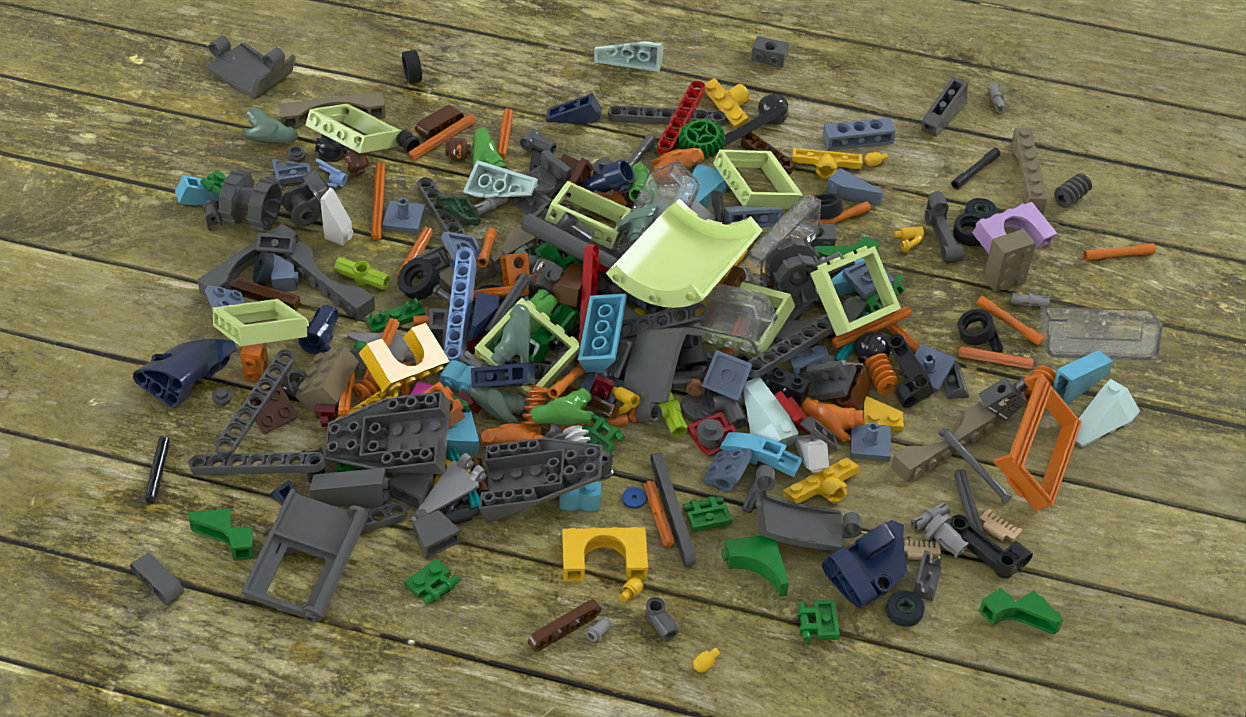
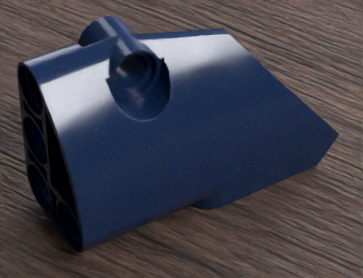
M202 339L182 343L163 354H154L150 362L134 371L133 379L137 385L168 406L176 407L188 399L196 380L203 375L211 377L223 369L228 363L231 354L237 348L234 341L225 339Z
M893 520L888 523L885 522L861 536L847 548L843 547L829 555L822 562V569L832 584L856 607L861 609L879 597L884 596L908 573L904 552L903 524ZM878 581L884 584L885 589H882L878 585Z

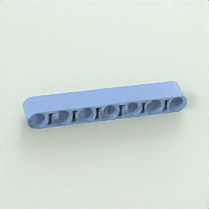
M469 247L459 249L456 254L444 353L449 361L456 360L461 362L462 356L466 358L464 353L467 350L477 261Z

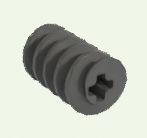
M1082 173L1076 174L1055 189L1054 197L1056 202L1061 207L1068 208L1075 201H1078L1079 198L1086 195L1088 191L1092 190V182L1087 175Z

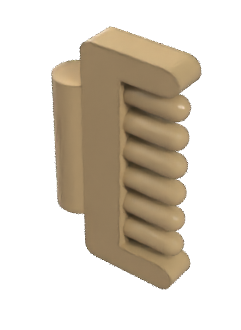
M987 509L980 516L983 530L1002 542L1005 539L1014 542L1021 535V528L1017 529L1012 524L1008 525V521L1004 522V519H1000V516H996L995 513L991 514V509Z
M904 540V552L907 555V560L922 561L924 550L930 552L931 560L933 557L937 558L940 556V543L938 541H935V548L934 542L931 541L929 548L928 541H925V547L924 542L920 541L919 547L918 540L914 541V545L913 540H910L909 546L908 540Z

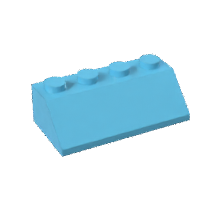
M627 294L590 296L578 361L585 373L597 372L599 370L605 371L616 360Z

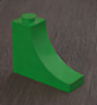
M762 535L725 540V548L722 549V559L727 562L728 569H745L755 572L766 578L774 586L779 597L787 596L789 581L776 540Z

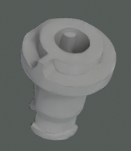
M939 514L926 526L925 531L927 533L925 539L928 541L932 539L937 540L957 558L965 551L969 543L965 542L961 535L949 524L951 517L948 514L944 516Z

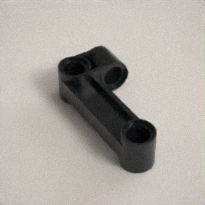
M901 334L891 335L888 339V345L908 378V381L897 387L894 393L904 408H910L923 399L930 397L934 389L929 377Z
M954 515L951 518L950 525L961 535L965 542L969 543L966 546L967 549L992 567L1000 578L1008 579L1012 577L1019 569L1026 566L1033 556V553L1017 540L1012 542L1007 549L1003 550L973 527L965 516Z

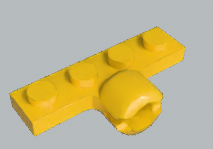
M715 78L705 83L704 94L719 111L725 113L726 120L734 129L750 121L749 117L740 108V106L750 100L749 92L743 84H737L730 90H725Z
M793 148L792 161L797 164L815 165L816 173L824 179H828L834 174L838 167L852 170L862 168V154Z
M848 458L842 459L829 466V468H824L823 471L808 476L784 489L783 496L790 502L798 504L815 495H822L831 503H840L847 495V485L843 481L859 473V465Z

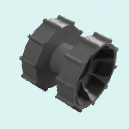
M242 169L237 171L231 170L226 180L223 181L224 184L218 196V212L222 216V220L234 224L236 221L242 222L243 217L248 212L247 220L251 224L252 229L263 232L264 229L270 230L275 220L278 219L282 205L283 188L279 183L280 180L266 177V179L260 178V181L254 188L255 180H253L251 172Z
M791 235L789 238L778 243L774 242V246L768 254L764 255L766 258V268L764 270L767 277H771L775 283L773 289L791 294L794 305H800L801 308L805 304L815 300L818 301L819 293L810 274L818 270L817 266L821 265L818 261L820 255L815 247L812 248L807 238H793Z

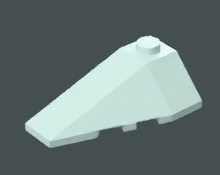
M643 41L595 47L594 62L659 72L663 60L664 46L661 43Z
M477 160L463 193L478 198L531 196L538 179Z
M760 377L746 381L743 388V396L747 409L749 434L766 437L787 446L794 444L799 433L790 416Z
M1112 379L1105 384L1080 416L1079 420H1082V424L1075 444L1083 448L1099 440L1101 436L1107 433L1111 434L1121 426L1129 425L1137 417L1140 410L1126 387Z

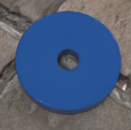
M636 487L628 488L622 495L624 505L632 509L644 506L647 499L646 493Z

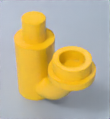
M922 226L900 228V231L893 232L894 238L904 240L901 241V251L909 253L911 248L921 242L924 238Z
M613 387L611 391L615 399L624 403L617 415L628 412L640 402L639 395L624 387Z

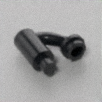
M468 494L449 504L445 510L444 515L454 525L470 521L473 516L479 515L477 507L469 509L467 506L456 509L460 503L463 506L469 503Z

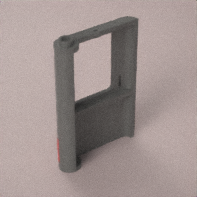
M544 206L534 214H524L520 221L522 230L583 262L585 245L597 244L599 248L598 270L604 273L627 251V249L617 244L610 249L592 240L586 243L555 227V224L545 220L548 209ZM553 213L551 217L556 218L557 214Z
M290 489L241 591L242 594L253 601L303 617L308 622L315 623L321 621L369 515L368 512L356 505L350 506L349 510L346 511L296 493L294 489ZM287 549H294L326 561L312 594L304 607L266 594Z

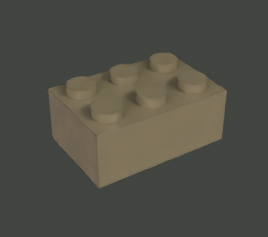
M1024 229L992 239L983 279L994 292L1006 290L1026 282L1036 242Z
M345 346L333 348L324 353H318L313 359V364L307 370L306 377L299 385V390L295 397L310 412L315 411V404H337L359 362Z

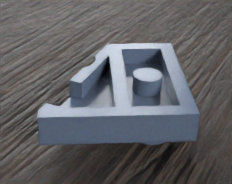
M272 159L275 178L280 180L279 183L281 185L303 182L305 180L301 173L304 172L306 175L311 171L310 164L287 161V164L278 163L277 159Z
M814 346L790 358L789 361L795 375L799 374V369L805 366L828 362L829 354L826 346Z

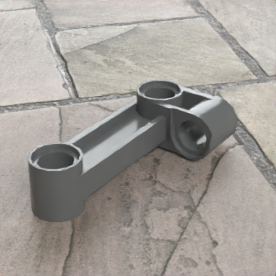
M935 191L928 196L924 214L925 222L927 225H932L942 247V260L944 262L963 260V247L961 244L956 243L946 222L949 209L947 201L942 192Z

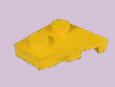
M866 396L863 404L864 424L868 425L870 422H876L879 426H891V431L903 432L902 411Z

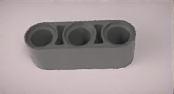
M149 552L130 564L133 574L164 605H167L184 593L181 583Z

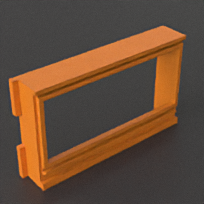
M1043 373L1032 377L1029 375L1025 377L1024 383L1032 391L1011 451L1009 455L996 458L993 461L1007 477V483L1020 497H1024L1035 511L1054 505L1082 424V420L1078 419L1053 387L1049 386V383L1044 380L1045 376ZM1046 408L1060 424L1061 430L1040 486L1024 467L1042 414Z

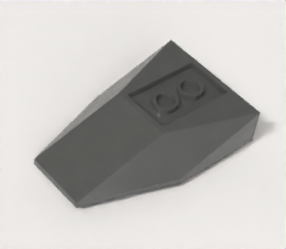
M442 391L391 397L328 423L324 459L365 469L385 468L386 472L445 474L451 403Z
M545 437L486 445L485 463L489 469V491L481 492L479 505L486 524L601 480L603 446Z

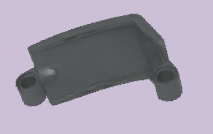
M222 35L208 45L210 52L217 60L208 65L207 69L236 90L249 97L256 98L293 72L296 56L291 55L285 61V54L280 48L276 47L267 54L262 55L245 43H241L230 50L231 43L229 39Z
M679 327L643 329L638 332L628 361L623 387L640 396V402L635 409L636 418L639 422H658L661 419L662 410L659 405L653 403H666L669 401L680 350L701 347L703 342L701 335H705V330Z
M763 465L757 469V516L759 533L762 536L800 547L838 551L843 548L842 538H855L861 534V517L858 513L849 512L845 514L842 524V515L839 510L793 503L767 495L766 491L773 489L775 485V471L769 465Z

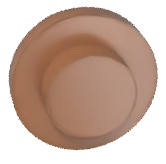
M691 379L686 385L687 394L695 397L705 392V388L702 387L703 382L699 379Z

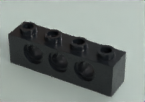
M739 353L737 356L738 359L746 362L752 359V357ZM757 367L751 368L752 370H759ZM776 367L760 377L774 396L782 391L787 399L792 397L800 408L808 396L810 380ZM748 376L747 381L752 380V379H755V378H751V377Z

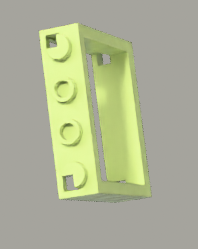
M349 104L310 109L306 126L358 153L397 147L396 138L401 130ZM341 122H344V123H346V124H348V125H350V126H352V127H354V128H356V129L362 131L363 133H365V134H367V135H362L361 133H359V132H357V131H355V130H353V129H351V128H349V127H347V126L341 124Z
M720 149L713 162L742 206L796 209L803 196L771 151ZM735 167L761 168L779 193L752 192Z
M567 181L550 204L545 220L556 225L563 214L569 212L579 220V223L594 232L591 238L592 241L612 249L623 230L617 232V226L613 229L561 206V202L563 199L568 200L615 222L623 219L633 210ZM553 213L557 214L556 218L551 217ZM607 237L612 238L611 243L606 241Z
M867 246L856 250L857 254H854L853 251L843 255V260L837 257L829 261L830 265H827L825 262L817 266L818 270L810 273L836 336L852 331L901 309L875 246L869 249ZM863 257L884 307L849 322L828 272Z
M742 282L734 297L778 308L757 341L706 328L700 322L696 323L694 328L705 330V335H701L703 342L714 343L720 347L726 346L734 351H742L752 356H757L770 347L795 308L791 294Z
M521 298L516 304L526 306L530 316L570 348L536 384V386L548 387L579 354V342L571 336L569 338L564 334L565 331L561 326L551 323V319L544 312L539 313L531 301H525ZM513 307L475 347L476 354L490 366H497L498 364L490 358L493 353L487 347L504 330L506 324L511 319L509 313ZM529 386L516 387L526 397H531L526 394V391L532 390V388Z
M278 299L212 308L213 326L239 346L307 337V326H309L307 318ZM269 319H278L277 321H270V322H263V323H255V324H248V325L243 324V323H247V322H255V321H262V320H269Z

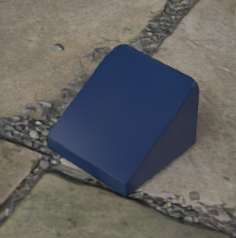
M288 480L273 490L270 495L282 506L290 489H294L296 493L298 492Z

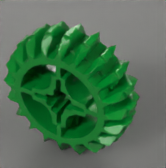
M696 118V121L690 120L689 124L685 123L684 127H681L678 135L679 145L681 149L700 148L704 153V157L708 159L709 156L714 157L715 154H718L720 149L723 150L725 132L721 125L717 124V121L712 122L711 119L707 121L704 118L702 120Z

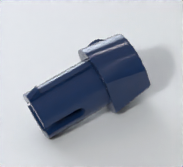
M618 160L604 166L602 172L584 180L583 187L591 192H594V190L602 193L610 190L624 192L630 189L629 184L634 181V173L626 160Z
M323 305L317 309L309 326H307V337L299 338L298 340L300 347L305 352L318 354L331 349L329 343L333 340L332 329L339 317L336 308L330 305Z

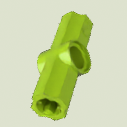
M339 257L336 260L334 272L353 278L357 285H371L382 290H386L389 285L390 275L370 268L369 263L365 261L353 262L343 257Z
M670 392L669 401L657 403V405L662 410L661 420L665 421L671 436L678 438L687 432V425L682 417L678 400L674 399Z

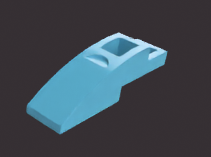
M728 432L720 446V449L724 451L750 448L753 452L750 463L756 465L760 461L792 477H795L803 461V458L785 451L787 445L748 433Z

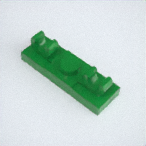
M901 273L894 277L895 283L892 286L896 297L899 296V293L905 291V287L899 284L904 279ZM878 293L864 300L867 303L868 313L874 312L873 308L876 311L882 308L881 304L876 302L878 300L881 302Z
M414 298V302L408 303L406 301L402 306L386 311L380 310L377 315L371 313L365 319L372 333L384 332L390 318L397 319L399 326L413 322V316L425 315V312L417 298Z

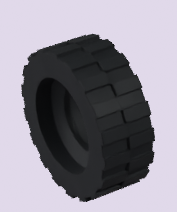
M423 257L414 258L408 261L400 270L397 284L399 289L412 300L414 298H417V300L426 299L432 295L434 287L440 283V272L428 259ZM424 271L426 276L422 283L415 287L412 286L413 278L418 273Z

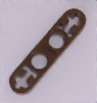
M752 132L741 137L742 147L751 151H771L788 175L793 172L794 162Z
M594 599L589 600L534 632L527 642L535 652H539L595 619L601 613L602 608Z

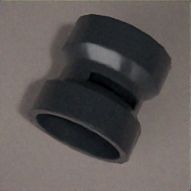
M403 130L397 135V144L403 147L407 153L420 145V140L408 130Z

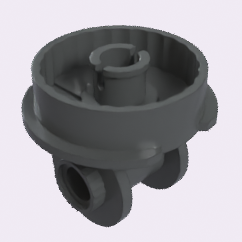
M313 169L306 175L302 172L301 175L306 183L289 189L282 198L283 207L288 212H291V220L297 226L304 227L314 223L322 213L320 199L330 186L322 179L316 169Z

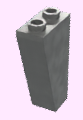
M952 77L922 119V131L935 137L942 132L966 106L968 83L962 79Z
M385 468L313 475L309 490L311 499L334 506L350 507L356 505L365 509H372L383 506L390 500V490H388L389 477H386Z

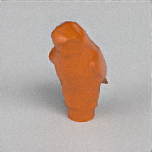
M700 148L676 149L652 160L653 170L651 174L655 184L657 185L661 181L664 182L674 176L688 174L692 166L704 161V153Z
M809 398L804 400L801 407L807 417L812 416L843 443L847 440L851 441L850 436L844 430L855 429L856 426H864L863 410H856L853 407L842 408L829 403H819L818 400H811Z
M508 423L483 430L480 434V443L486 448V445L544 438L545 436L542 435V428L540 426Z

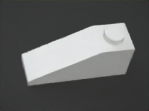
M329 188L320 199L324 239L344 246L353 236L352 222L335 191Z
M812 434L797 436L794 443L800 457L803 458L804 466L811 470V472H821L823 468H829L827 443Z

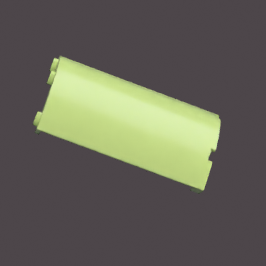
M678 199L653 222L606 274L623 290L647 303L671 308L690 306L700 302L709 294L763 230L751 216L729 225H724L722 222L707 219V221L698 217L697 213Z

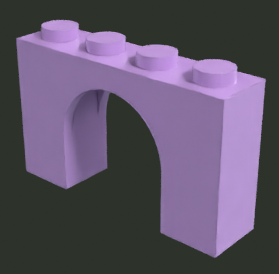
M1032 202L1020 204L1014 209L1009 208L1003 213H996L987 219L983 218L976 223V227L972 232L988 254L992 239L1006 235L1005 227H1012L1018 230L1024 229L1036 242V249L1050 245L1057 235V232Z

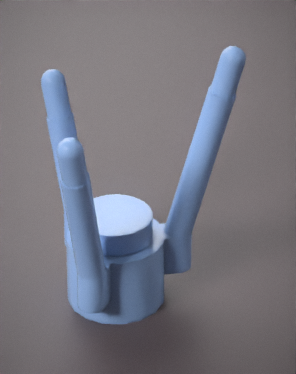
M316 159V162L321 164L318 166L319 169L330 173L329 181L331 183H327L330 187L337 189L338 186L343 187L347 181L346 173L320 159Z

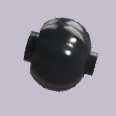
M777 94L764 96L758 104V116L772 108H777L780 116L768 123L775 125L783 123L788 117L787 100Z
M323 134L321 138L316 139L315 152H319V158L325 162L339 161L348 151L347 146Z
M866 332L855 342V352L858 361L863 363V365H865L864 362L867 358L877 354H886L889 357L890 348L888 341L881 333Z

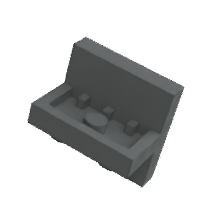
M841 361L807 366L805 372L814 385L810 398L820 401L847 396L857 370L855 365H843Z

